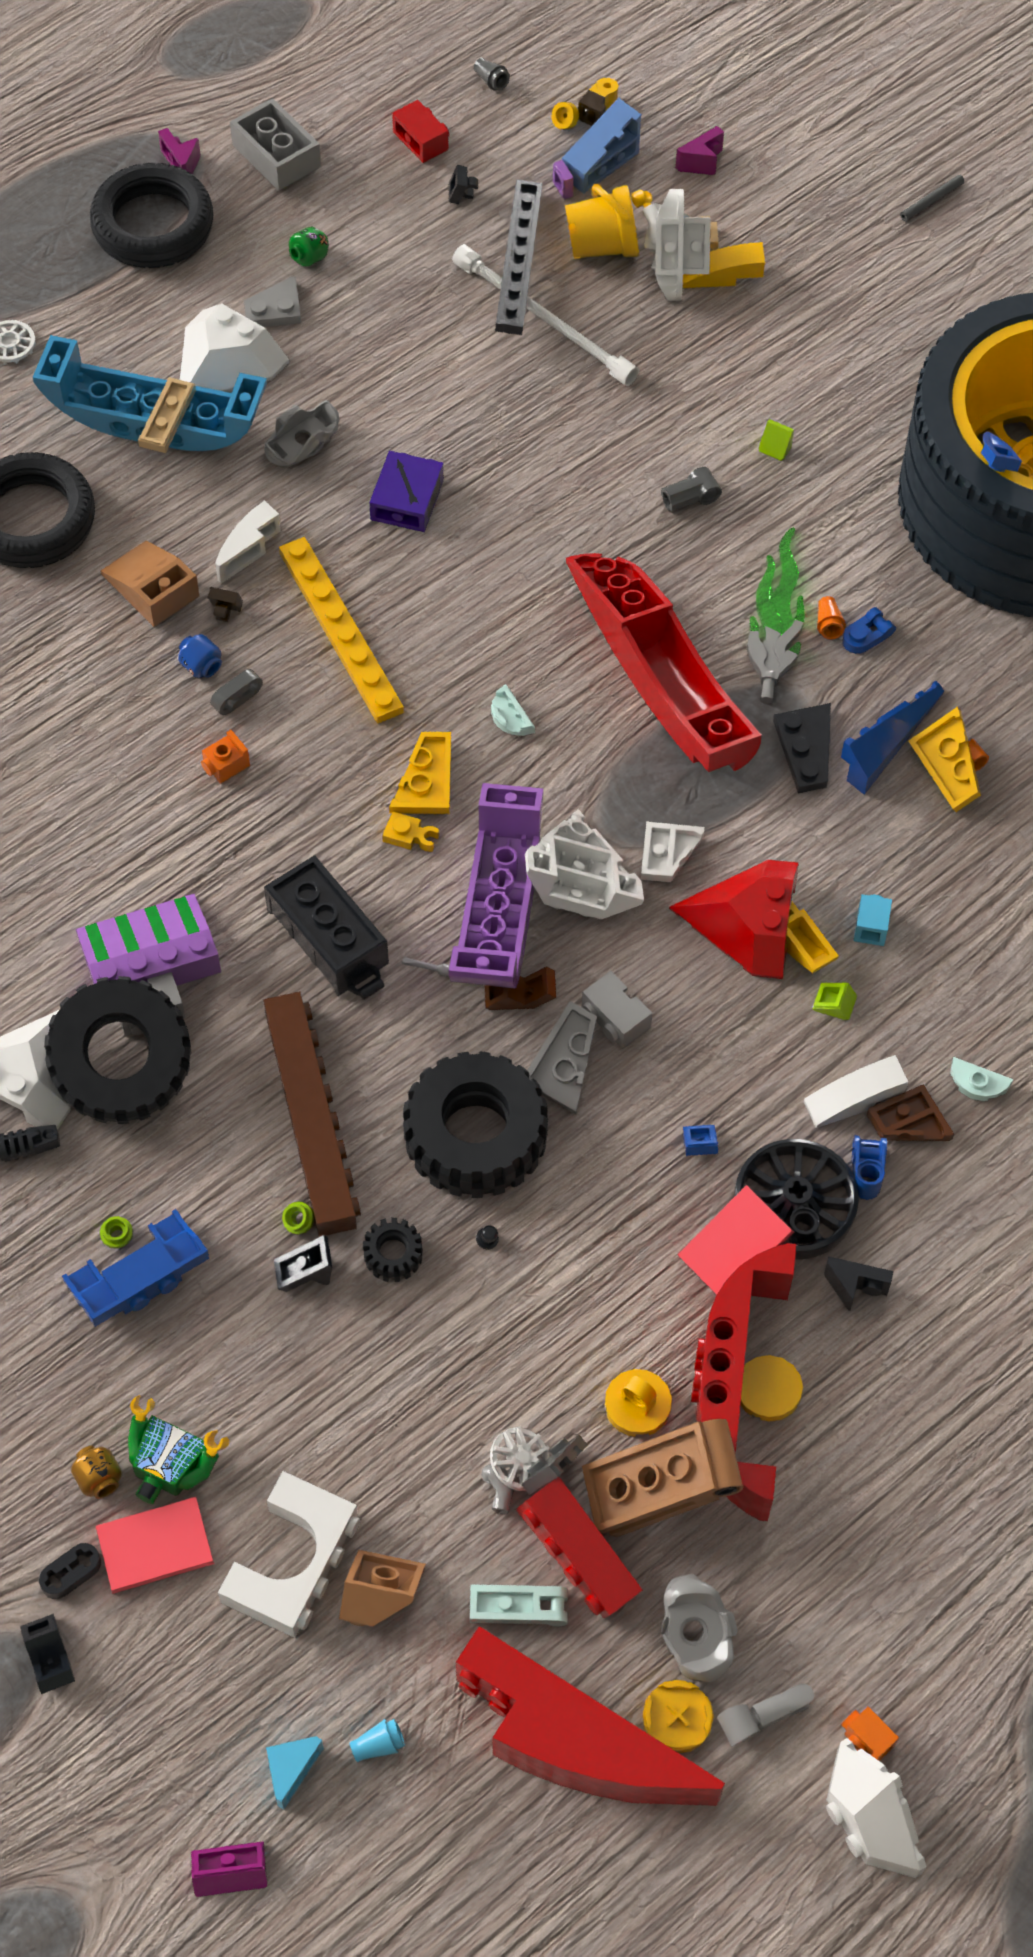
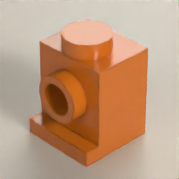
M232 730L226 732L227 736L202 750L203 760L201 764L203 769L209 776L214 775L220 784L250 766L248 749Z
M869 1706L861 1713L854 1710L841 1724L846 1730L844 1735L853 1742L857 1751L863 1749L878 1761H881L895 1747L899 1739Z

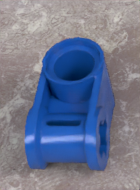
M854 1135L852 1144L853 1175L858 1186L859 1198L870 1200L877 1197L880 1193L885 1175L887 1138H881L878 1141L860 1139V1136ZM863 1177H870L874 1182L865 1181Z

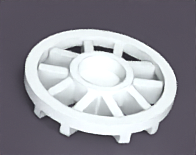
M16 320L0 322V331L2 332L0 334V354L3 353V356L0 355V361L4 365H7V362H15L17 364L19 360L29 354L32 355L33 349L36 346L33 330L27 324ZM7 326H13L10 330H7L5 328ZM8 353H14V356H8Z
M519 1426L505 1430L494 1440L490 1451L491 1466L498 1479L507 1487L518 1491H526L521 1483L530 1476L527 1470L539 1460L537 1456L542 1454L545 1461L550 1458L548 1452L550 1448L544 1444L540 1434H535ZM511 1434H515L517 1445L515 1444ZM524 1435L531 1439L528 1443H526ZM503 1438H504V1441H505V1443H506L507 1448H506V1447H498L499 1444L501 1443V1441L503 1440ZM536 1443L540 1450L533 1453L531 1446ZM497 1454L506 1455V1460L498 1461ZM500 1467L510 1468L507 1477L504 1475ZM516 1473L520 1474L519 1483L513 1482Z

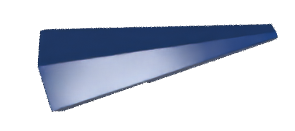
M937 681L933 682L926 692L919 691L916 693L915 698L917 700L911 704L907 701L902 702L878 718L871 728L864 727L859 733L861 736L854 740L849 737L844 741L841 758L850 764L847 782L864 795L943 695L944 690L941 684Z

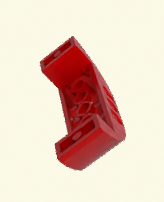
M787 1243L772 1247L756 1254L740 1265L726 1279L716 1295L709 1314L705 1339L698 1338L694 1366L695 1375L691 1394V1402L697 1403L696 1422H705L713 1419L727 1420L735 1455L751 1296L788 1300L794 1275L796 1244ZM737 1462L743 1490L726 1497L748 1515L759 1521L768 1522L774 1499L776 1466Z

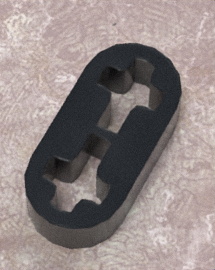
M80 1543L46 1566L39 1576V1584L43 1593L48 1598L60 1599L93 1577L101 1566V1558L97 1549L91 1544ZM82 1554L85 1557L91 1556V1565L85 1567L83 1564L77 1566L80 1563L78 1557ZM52 1575H55L57 1578L62 1577V1586L56 1588L54 1585L48 1587L51 1584L49 1578Z

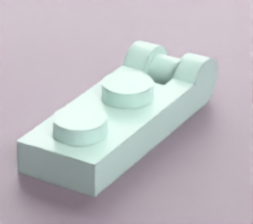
M471 1585L470 1623L565 1626L568 1624V1613L564 1611V1602L568 1600V1589L562 1586ZM540 1600L550 1601V1610H540Z

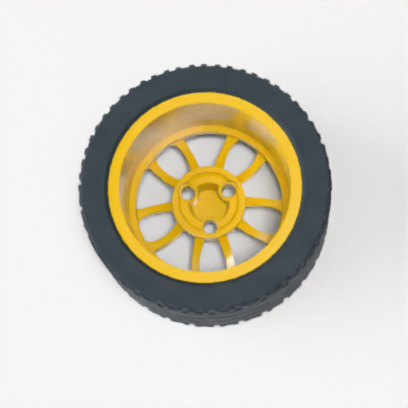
M1033 293L1008 296L978 307L974 312H969L964 318L957 320L953 327L948 328L944 335L938 338L936 346L931 348L929 355L924 361L918 380L898 487V504L901 507V518L904 520L903 526L905 530L909 531L908 537L915 544V550L922 555L923 561L929 564L931 569L942 577V580L951 584L957 591L966 594L967 597L975 599L984 605L994 607V609L1026 617H1033ZM1023 422L1031 431L1032 436L1017 442L1007 435L1003 425ZM987 431L1006 442L1022 460L1018 472L1011 470L999 472L990 468L989 463L981 454L983 445L977 436Z

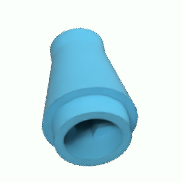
M384 1719L357 1739L349 1742L357 1762L364 1759L396 1754L399 1748L405 1746L402 1732L395 1719L388 1722Z

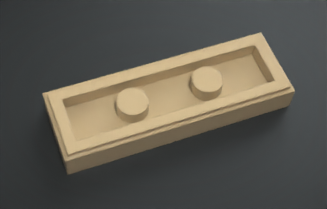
M168 378L138 439L139 447L162 453L167 452L195 394V383Z

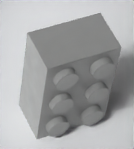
M273 98L230 121L232 145L278 191L321 167L320 143Z

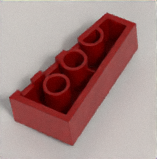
M560 1477L551 1481L515 1509L543 1543L548 1553L564 1569V1574L571 1584L575 1587L578 1586L586 1596L584 1600L596 1616L600 1614L603 1618L612 1615L642 1591L637 1581Z

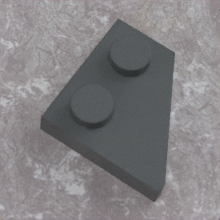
M580 1435L570 1441H567L565 1437L549 1449L552 1456L547 1461L542 1457L527 1470L530 1476L521 1485L529 1495L559 1477L564 1472L563 1468L571 1464L588 1444Z

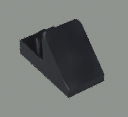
M323 1235L274 1259L278 1290L288 1292L311 1280L323 1285H329L332 1261L327 1236Z
M828 1256L824 1276L845 1307L850 1311L856 1289H860L870 1296H887L892 1282L893 1271Z

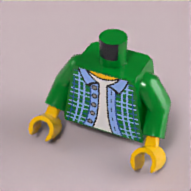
M138 1395L130 1403L131 1411L135 1416L131 1419L128 1434L129 1462L132 1464L135 1476L143 1480L136 1492V1496L148 1504H154L161 1490L177 1496L183 1490H189L207 1480L219 1458L217 1452L227 1448L229 1438H222L219 1445H216L214 1438L218 1430L208 1432L203 1440L153 1415L148 1419L146 1414L154 1409L155 1402L150 1398L147 1401L146 1410H143L139 1407L140 1395Z

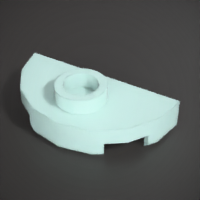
M505 684L498 689L491 705V715L494 723L502 731L511 735L525 736L535 733V726L508 686Z
M953 1057L950 1074L959 1087L958 1090L971 1099L988 1101L989 1098L1004 1095L1012 1085L1013 1079Z

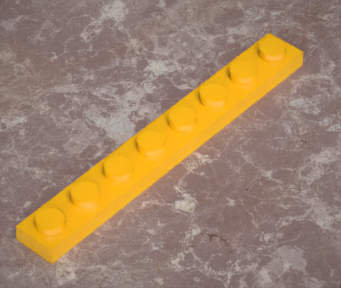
M302 537L279 546V554L377 724L403 714V704L307 539Z

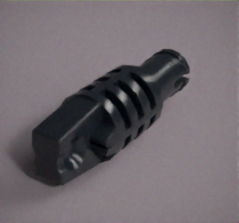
M56 1125L28 1127L25 1131L19 1129L16 1133L10 1131L7 1135L4 1133L0 1134V1159L5 1162L10 1161L12 1158L17 1160L20 1156L26 1158L29 1154L35 1156L60 1147V1138Z

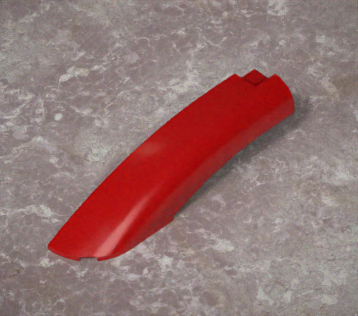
M587 553L567 557L566 563L616 658L653 714L692 763L699 761L708 772L727 765L733 771H736L748 764L758 752L762 735L716 681L687 636L673 610V604L640 567L624 558L617 557L616 560L602 558L601 553Z

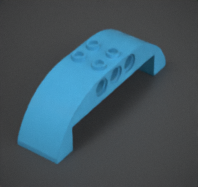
M50 335L32 377L34 384L41 393L63 413L94 430L138 441L167 382L164 379L81 363L77 340ZM239 373L232 393L196 386L195 394L169 448L187 451H209L224 448L239 441L252 425L267 385V378Z

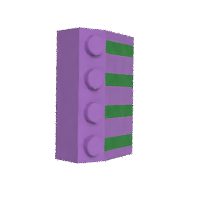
M195 894L76 929L93 984L97 983L96 979L108 977V980H118L119 976L130 977L131 981L140 982L143 980L148 982L147 979L172 972L176 986L221 973L218 952Z

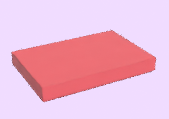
M746 1185L684 1247L678 1256L717 1295L726 1279L740 1265L756 1254L782 1245L794 1231Z
M196 1497L96 1526L113 1594L214 1564Z

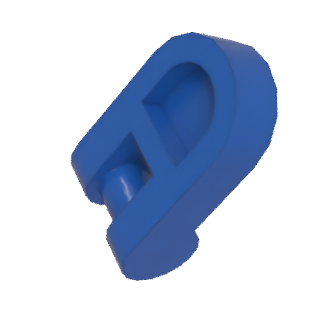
M874 607L864 617L850 624L845 629L842 639L843 646L851 653H864L889 638L895 632L896 626L890 620L886 621L883 618V613L877 607ZM875 626L877 630L872 632L870 627Z

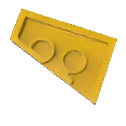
M956 707L908 740V742L952 809L958 812L980 797L981 793L962 713L959 707Z
M421 732L409 759L408 768L404 777L402 776L395 798L390 803V814H392V811L401 814H450L451 732Z

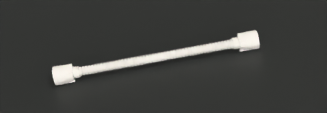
M465 244L458 247L452 258L453 263L470 275L472 272L477 275L480 274V276L501 290L502 277L485 266L481 261L482 256ZM527 296L526 308L606 364V367L610 369L609 374L625 386L631 385L636 380L639 374L637 366L623 356L619 358L611 356L608 352Z

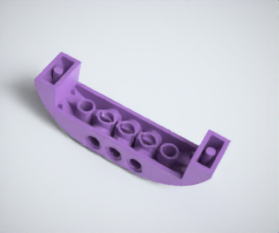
M482 784L479 800V832L458 946H453L449 966L451 982L507 988L517 987L523 963L534 894V885L526 872L525 853L532 845L536 846L540 843L543 788Z

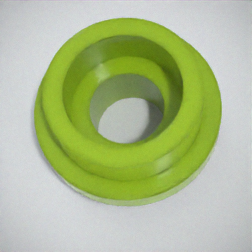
M293 1202L285 1208L282 1221L289 1232L304 1234L311 1229L314 1223V1212L304 1202ZM299 1213H302L303 1220L298 1224L296 1217Z
M110 1217L100 1228L102 1242L107 1247L114 1249L126 1246L133 1236L130 1222L123 1217ZM116 1230L122 1231V1235L119 1237L111 1236Z

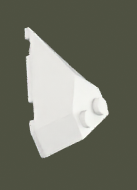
M219 304L202 310L186 326L180 380L195 383V386L232 392L239 373L267 378V381H270L289 363V359L266 328L224 304Z
M579 809L572 814L570 819L562 821L542 837L540 843L536 846L532 845L525 853L527 875L545 905L602 920L642 905L644 901L642 881L635 873L629 874L621 865L623 859L596 829H590L583 822L585 816Z
M58 1011L0 1037V1100L22 1110L26 1122L33 1126L56 1125L58 1130L71 1111V1105L62 1098L56 1089L45 1062V1035H48L50 1029L48 1024L52 1015L57 1014Z
M849 1739L843 1740L837 1750L826 1799L829 1803L826 1805L829 1816L836 1825L841 1823L848 1835L845 1838L846 1843L855 1857L861 1856L865 1864L917 1878L924 1872L926 1863L924 1857L915 1846L919 1839L908 1802L903 1798L900 1789L903 1787L900 1776L895 1772L891 1774L887 1772L884 1764L863 1749L857 1751L853 1742Z

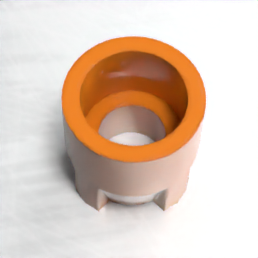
M971 739L968 742L976 772L987 764L989 756L975 739Z

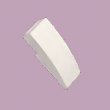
M265 500L252 509L236 525L223 544L215 562L217 579L221 584L266 554L265 542L281 532L279 513Z
M896 1055L837 1079L806 1097L804 1104L815 1127L819 1128L866 1112L880 1101L905 1093L908 1080Z

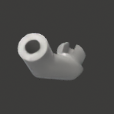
M486 1465L482 1470V1479L488 1484H492L496 1490L492 1510L496 1513L508 1514L514 1489L504 1485L495 1475L492 1466ZM500 1467L504 1475L507 1477L508 1473L504 1467Z

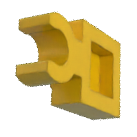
M392 811L382 839L385 843L409 850L412 849L414 843L419 844L422 850L433 852L434 842L427 841L426 838L433 837L438 839L439 829L434 826L421 828V819Z

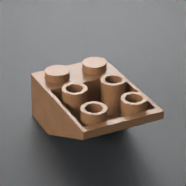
M144 541L100 570L101 575L153 627L200 596L197 575L178 557L148 541Z

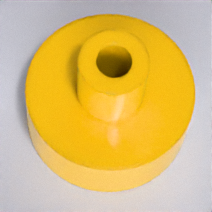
M571 102L557 103L552 110V122L559 129L573 128L579 119L577 107Z

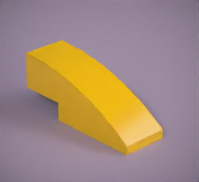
M763 242L739 244L710 251L709 274H683L682 288L736 286V279L763 278L765 269Z
M792 901L786 938L787 952L803 967L814 973L837 960L839 955L804 908L799 911Z

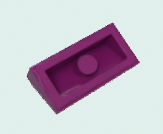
M264 1841L191 1851L192 1883L196 1897L267 1887Z

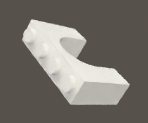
M282 1471L267 1499L269 1512L303 1527L312 1535L316 1542V1552L312 1562L299 1575L283 1580L268 1578L234 1562L218 1591V1595L222 1604L295 1638L299 1629L305 1630L313 1614L310 1608L315 1598L321 1599L329 1583L326 1577L331 1567L337 1568L345 1552L342 1546L347 1536L352 1538L356 1533L360 1518H357L356 1504Z

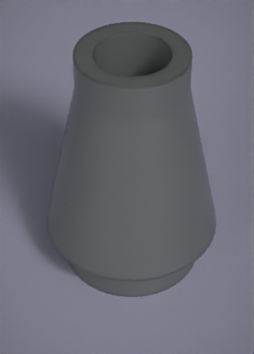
M479 58L474 63V71L479 74L491 90L500 91L508 85L510 75L505 66L487 61L484 58Z

